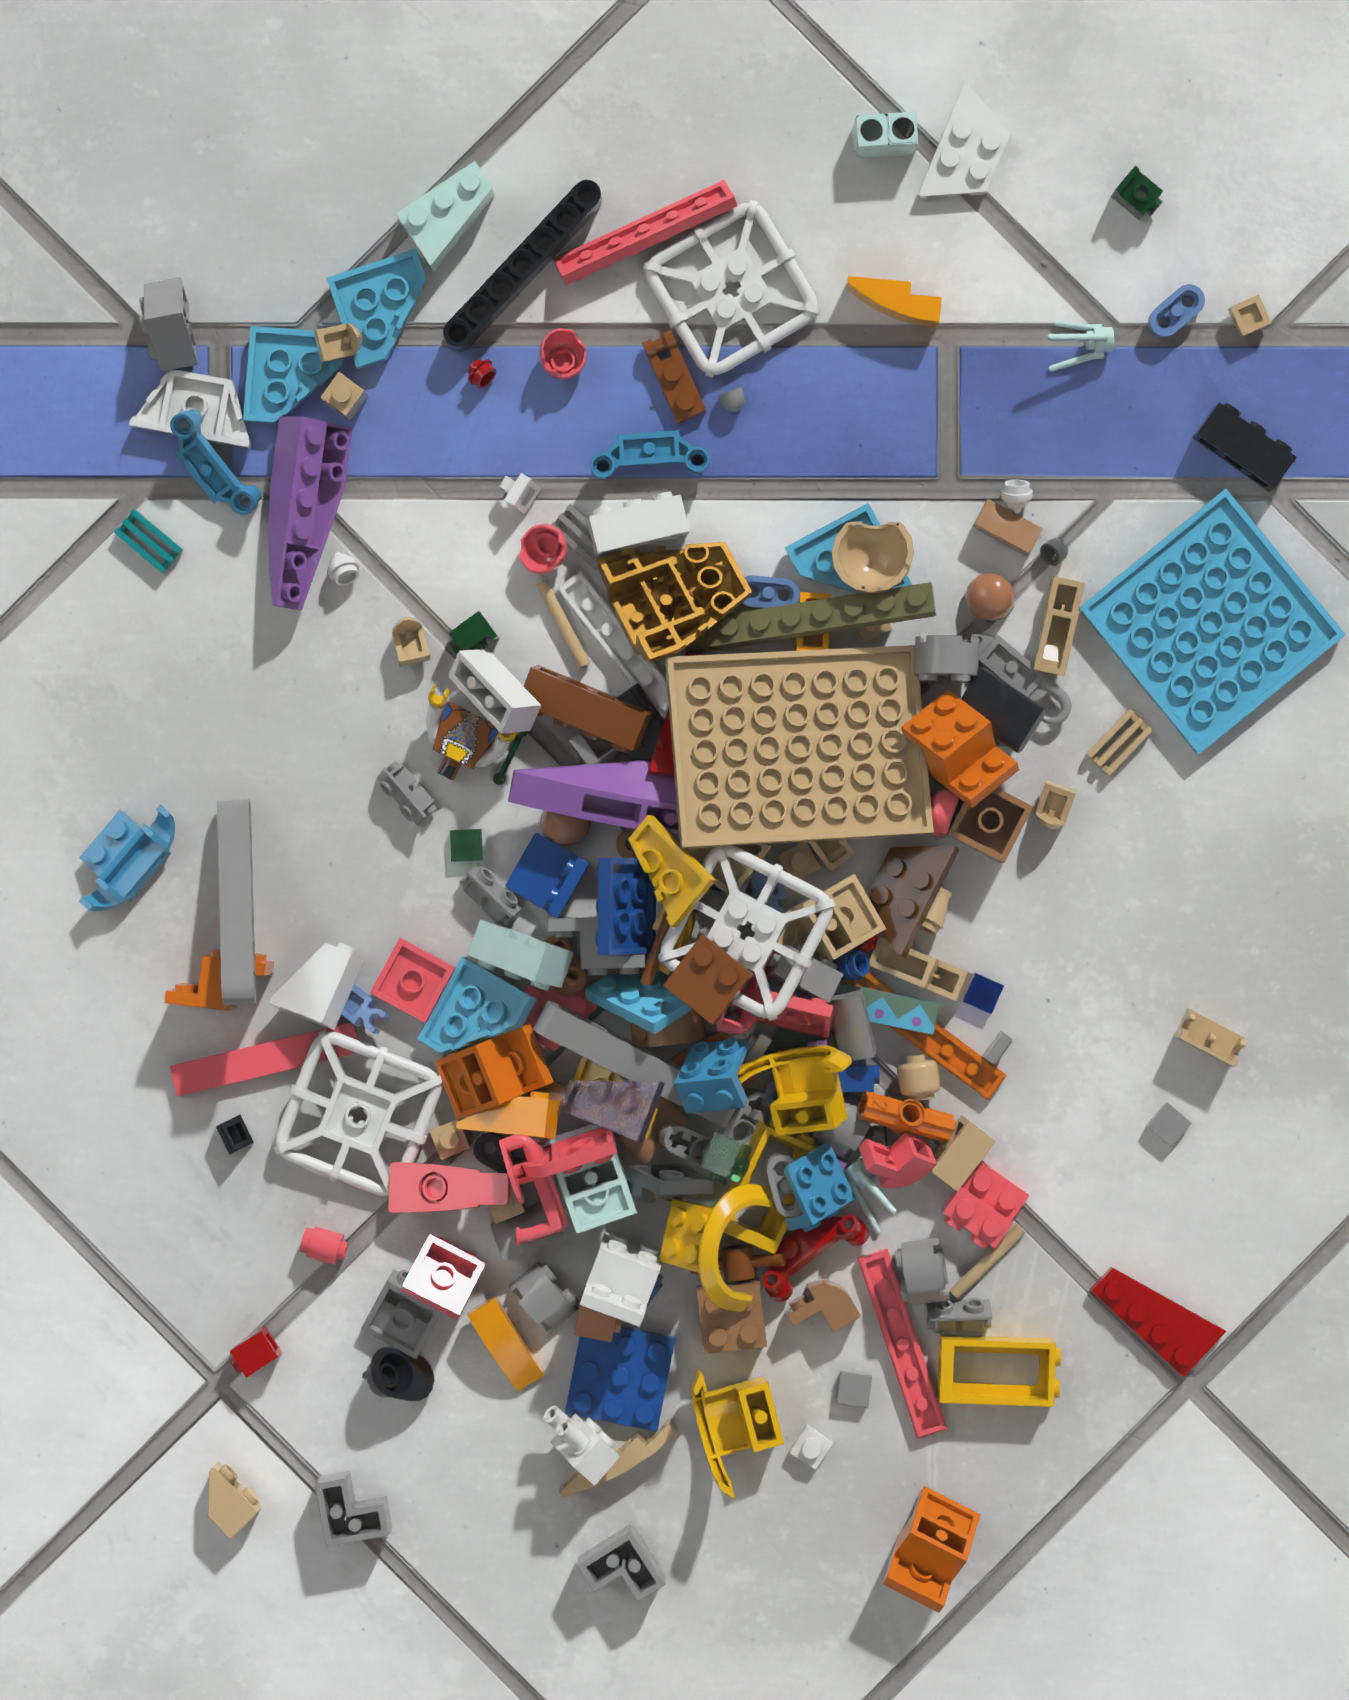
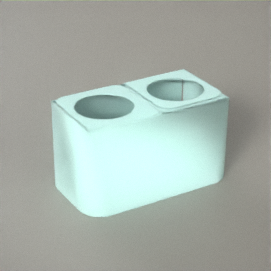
M917 112L856 115L852 128L854 153L861 158L902 156L915 153L918 147ZM910 119L914 124L913 135L905 140L896 138L892 132V125L895 120ZM877 120L883 128L881 137L876 141L865 140L860 133L861 125L865 121Z

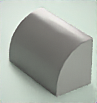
M863 989L833 995L828 1004L833 1005L832 1027L838 1050L850 1055L852 1061L875 1057L877 1048Z
M541 1201L527 1207L525 1212L498 1224H495V1222L491 1223L492 1233L504 1262L563 1235V1231L535 1241L520 1243L519 1246L516 1245L517 1226L520 1229L528 1228L548 1221Z

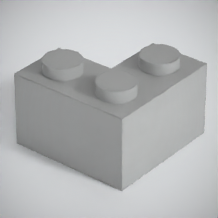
M181 277L144 284V297L139 298L143 314L140 315V324L143 334H149L151 341L148 342V349L151 360H157L161 372L198 365L197 344L189 321V302Z
M350 1471L319 1476L315 1483L326 1547L388 1536L390 1534L392 1521L387 1496L356 1502Z
M632 1523L578 1557L577 1566L594 1592L617 1577L622 1576L639 1602L665 1585L664 1573Z

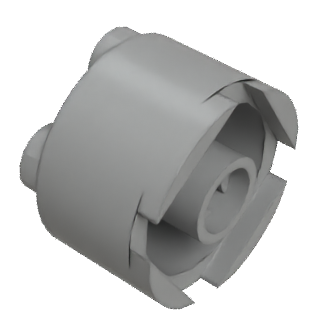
M926 635V642H924L921 636H916L915 675H919V681H923V683H942V678H951V681L957 684H970L978 672L979 638L971 636V643H969L968 640H962L963 636Z
M940 1237L902 1242L901 1248H897V1251H895L897 1269L903 1270L905 1277L902 1283H900L903 1302L910 1301L911 1306L950 1300L949 1292L943 1293V1290L946 1289L945 1284H948L943 1248L936 1249V1245L941 1243Z

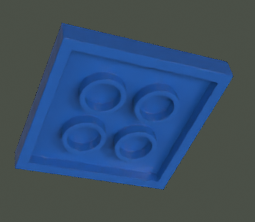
M599 858V866L596 871L597 881L599 882L598 899L596 901L598 931L595 937L598 955L650 953L656 938V931L652 929L656 921V896L654 893L655 888L648 873H644L638 858Z
M621 1326L620 1333L613 1332L612 1342L580 1336L565 1414L574 1415L576 1413L580 1417H590L595 1420L657 1432L676 1337Z

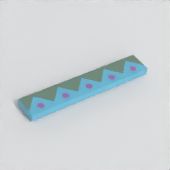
M770 977L768 982L770 991L778 993L784 983ZM841 982L834 995L863 989L870 1022L932 1035L934 1033L940 1003ZM797 990L794 991L798 998L810 1000V997Z

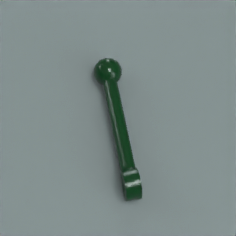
M529 731L519 732L499 773L493 776L495 784L502 785L505 783V773L522 738L527 736Z

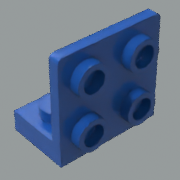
M535 833L505 886L543 908L549 914L559 918L590 863L539 833Z

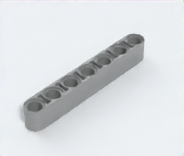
M250 800L217 801L223 1006L256 1004Z
M549 1000L546 1002L533 1027L535 1032L684 1107L674 1086L681 1066ZM736 1109L699 1112L696 1114L722 1127H727Z

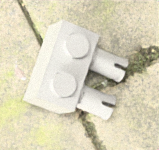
M551 1406L544 1413V1421L556 1432V1436L550 1443L579 1473L593 1485H596L621 1457L612 1448L615 1442L590 1417L584 1421L575 1413L570 1418L557 1406Z

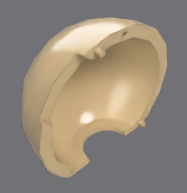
M848 522L835 537L832 549L834 569L842 581L856 591L866 594L884 593L899 585L909 573L914 555L912 537L901 522H887L880 526H870L862 522Z

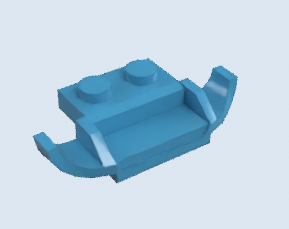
M161 804L156 809L158 815L150 827L146 824L140 827L125 812L119 810L79 857L99 876L95 881L99 887L92 894L82 896L79 900L89 911L109 910L127 900L132 901L170 856L169 850L174 840L175 822L173 816Z

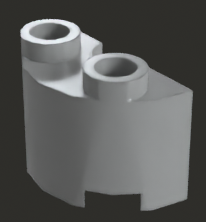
M843 1092L848 1118L836 1129L814 1131L812 1137L816 1139L814 1142L816 1146L826 1143L830 1144L836 1157L845 1163L848 1162L852 1152L857 1150L871 1126L870 1122L859 1119L857 1109L861 1099L850 1092Z
M537 1262L510 1285V1290L518 1296L520 1305L538 1325L542 1324L547 1333H552L579 1309L576 1306L579 1301L568 1288L562 1291L557 1286L555 1281L558 1279V1276L548 1264L542 1266Z

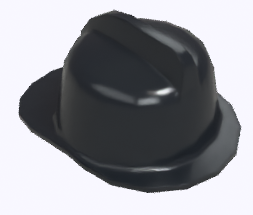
M383 1347L377 1350L372 1356L367 1370L362 1374V1378L367 1380L372 1392L382 1398L420 1401L428 1397L434 1385L433 1370L421 1355L414 1359L404 1352L391 1347Z

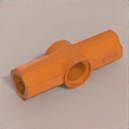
M865 1091L862 1094L857 1109L860 1120L889 1127L898 1135H903L907 1132L946 1143L951 1139L955 1129L956 1120H954L952 1114L923 1107L915 1099L901 1101ZM903 1112L909 1116L910 1122L903 1117Z

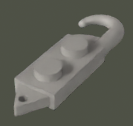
M979 634L971 635L972 637L981 638L978 662L1033 701L1043 698L1048 693L1059 702L1061 706L1060 713L1055 717L1044 716L1042 719L1044 723L1057 725L1068 718L1072 706L1070 697L1062 688L1048 678L1044 672L1034 670V664L999 635L996 637Z

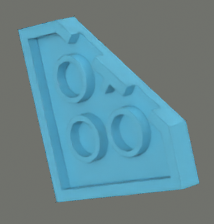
M412 249L327 278L341 323L354 325L363 337L360 350L352 356L357 370L388 359L427 282L417 249Z
M250 326L243 421L277 424L280 416L289 414L344 367V358L321 363L312 330Z
M869 503L785 547V551L800 577L856 594L861 593L845 584L834 569L832 549L835 537L848 522H862L870 526H880ZM906 575L903 581L893 588L909 586L912 583Z
M462 956L417 1039L437 1052L448 1055L521 1028L537 999L489 970L478 966L472 960Z
M664 972L656 973L652 986L640 982L643 973L607 975L585 989L586 1000L653 1034H656L692 1010L691 1007L663 986L670 977V975Z

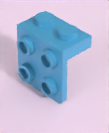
M731 1038L718 1042H699L690 1048L674 1082V1086L687 1114L745 1108L748 1099L737 1074L750 1047L747 1039Z
M828 1143L818 1146L784 1168V1174L802 1210L799 1215L784 1219L789 1231L803 1228L804 1232L810 1231L820 1226L822 1219L841 1213L843 1206L856 1199L834 1150Z

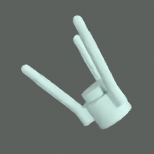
M1054 320V326L1086 331V333L1049 334L1047 336L1048 340L1085 341L1086 350H1092V352L1048 367V370L1053 372L1089 360L1104 359V352H1113L1114 350L1113 328L1102 327V324Z
M860 1156L844 1170V1174L876 1235H879L881 1231L857 1185L861 1189L867 1186L891 1214H895L896 1209L872 1182L876 1176L867 1171L863 1165V1158ZM904 1186V1187L897 1188V1189L900 1190L901 1192H905V1191H906V1187H905V1186Z

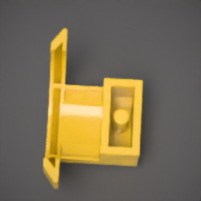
M807 1046L783 1050L753 1059L741 1065L737 1075L742 1084L754 1074L772 1068L778 1099L769 1106L776 1136L836 1129L848 1118L838 1072L844 1071L852 1063V1058L850 1055L834 1047Z
M756 1184L737 1186L727 1192L715 1207L672 1199L659 1261L699 1273L705 1294L713 1304L725 1310L743 1312L752 1302L753 1295L732 1291L725 1284L718 1265L719 1244L727 1224L740 1210L752 1205L772 1207L773 1200L769 1187Z
M696 1370L690 1384V1394L704 1451L717 1486L728 1496L735 1498L731 1480L724 1469L720 1456L751 1448L753 1452H758L784 1444L769 1382L762 1376L707 1392L703 1373L700 1370Z

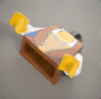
M433 685L428 695L430 702L426 718L428 740L434 745V751L445 755L437 773L454 781L462 764L475 770L476 767L485 768L501 758L519 732L501 734L490 721L447 701L450 694L448 688H446L444 696H439L435 692L436 685Z

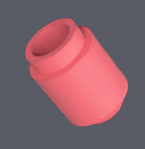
M316 1226L314 1229L307 1227L302 1237L300 1252L306 1253V1257L336 1265L338 1259L344 1260L349 1242L344 1241V1234Z

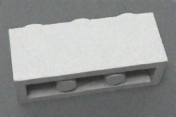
M664 492L653 496L654 501L642 503L641 499H635L623 503L624 508L611 510V506L594 509L592 511L593 515L588 516L587 524L595 556L599 557L626 548H637L687 536L690 529L681 494L673 496L672 492Z
M488 649L459 651L448 677L501 734L530 731L541 708V704Z

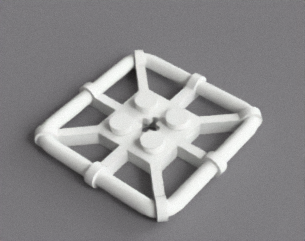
M750 200V203L737 205V207L702 227L700 225L692 228L693 232L657 252L648 262L644 263L643 271L646 272L645 276L648 284L670 319L668 321L671 329L675 328L695 364L701 371L706 373L705 376L711 378L714 375L726 373L762 351L764 353L772 349L771 346L806 326L815 316H819L821 307L818 306L816 295L796 263L794 251L788 249L768 213L758 205L757 201ZM746 216L739 247L719 259L707 238ZM754 218L758 221L778 255L775 259L758 269L746 251ZM697 243L700 244L711 263L695 274L661 266ZM784 265L805 303L772 295L762 277ZM659 276L692 284L701 302L680 313ZM731 281L732 284H739L740 287L737 289L738 296L733 297L731 294L725 295L723 293L727 282ZM768 305L801 313L766 335L762 333L752 316ZM706 310L717 327L709 360L686 324L687 321ZM745 320L756 340L717 362L725 331Z
M737 846L714 847L705 857L702 866L711 874L719 860L730 893L720 912L700 901L694 906V909L715 919L707 937L744 967L755 972L764 1005L741 993L732 1004L757 1017L768 1018L769 1021L778 1019V1015L782 1013L790 1001L806 968L810 969L813 963L811 958L831 921L833 908L836 907L834 899H830L822 890L783 871L784 867L777 863L772 865ZM729 857L768 877L757 900L739 891ZM777 882L817 903L787 914H783L766 905ZM692 910L677 928L669 927L661 944L660 954L658 955L659 962H663L672 972L680 964V961L676 958L685 956L695 944L673 950ZM820 912L800 953L778 943L788 922ZM747 922L753 924L751 930L755 934L753 937L747 936L743 940L740 938L739 926H745ZM773 950L795 961L775 1001H773L764 968Z
M326 1030L318 1032V1037L314 1039L309 1048L296 1084L291 1085L289 1091L291 1097L276 1132L273 1149L276 1155L280 1154L281 1157L291 1163L328 1176L329 1181L336 1183L338 1180L377 1196L388 1197L389 1172L379 1151L384 1134L387 1131L408 1139L409 1142L401 1162L414 1163L421 1144L424 1145L427 1140L425 1134L441 1096V1083H443L441 1077L426 1066L387 1052L388 1048L381 1046L379 1049L337 1032H327ZM332 1044L375 1060L367 1083L345 1075ZM323 1048L338 1080L331 1098L324 1097L307 1089ZM382 1064L389 1065L425 1080L396 1094L374 1086ZM429 1089L414 1130L390 1122L398 1102ZM303 1099L326 1108L319 1127L288 1140ZM358 1106L364 1108L363 1113L367 1115V1119H360L359 1123L353 1122V1115L349 1114L350 1110H356ZM320 1136L342 1143L334 1165L295 1151L292 1148ZM350 1147L371 1154L383 1184L342 1169Z

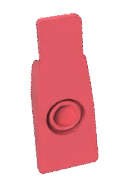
M392 1162L389 1174L388 1210L391 1213L434 1212L479 1208L480 1205H508L510 1203L511 1182L508 1173H481V1170L455 1166Z

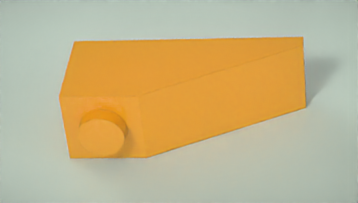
M531 1091L530 1097L518 1096L456 1122V1129L507 1135L522 1134L528 1137L556 1139L560 1101L550 1100L549 1093Z

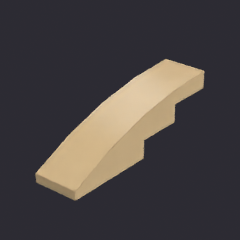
M668 1419L647 1440L637 1431L616 1451L621 1457L596 1485H593L581 1473L576 1471L560 1486L559 1494L564 1498L594 1488L625 1473L653 1455L677 1435L678 1428Z

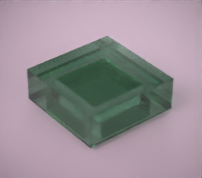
M482 829L450 830L451 862L483 860Z

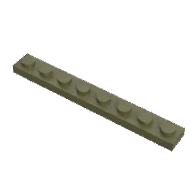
M932 582L891 588L879 594L858 593L727 614L686 646L685 652L702 653L936 616Z

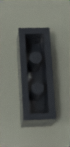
M1219 402L1213 407L1192 438L1270 492L1278 485L1297 458L1291 453L1292 448L1281 440L1273 441L1266 436L1267 431L1256 422L1251 421L1248 423L1239 417L1241 413L1234 406L1228 403L1222 405Z

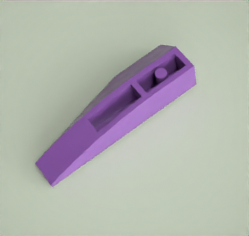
M302 416L279 417L271 477L268 524L272 606L294 610L303 609L344 492L353 428Z
M639 760L519 769L513 772L508 802L631 829H637L646 816L651 815L673 836H679L675 777L648 775L651 761Z

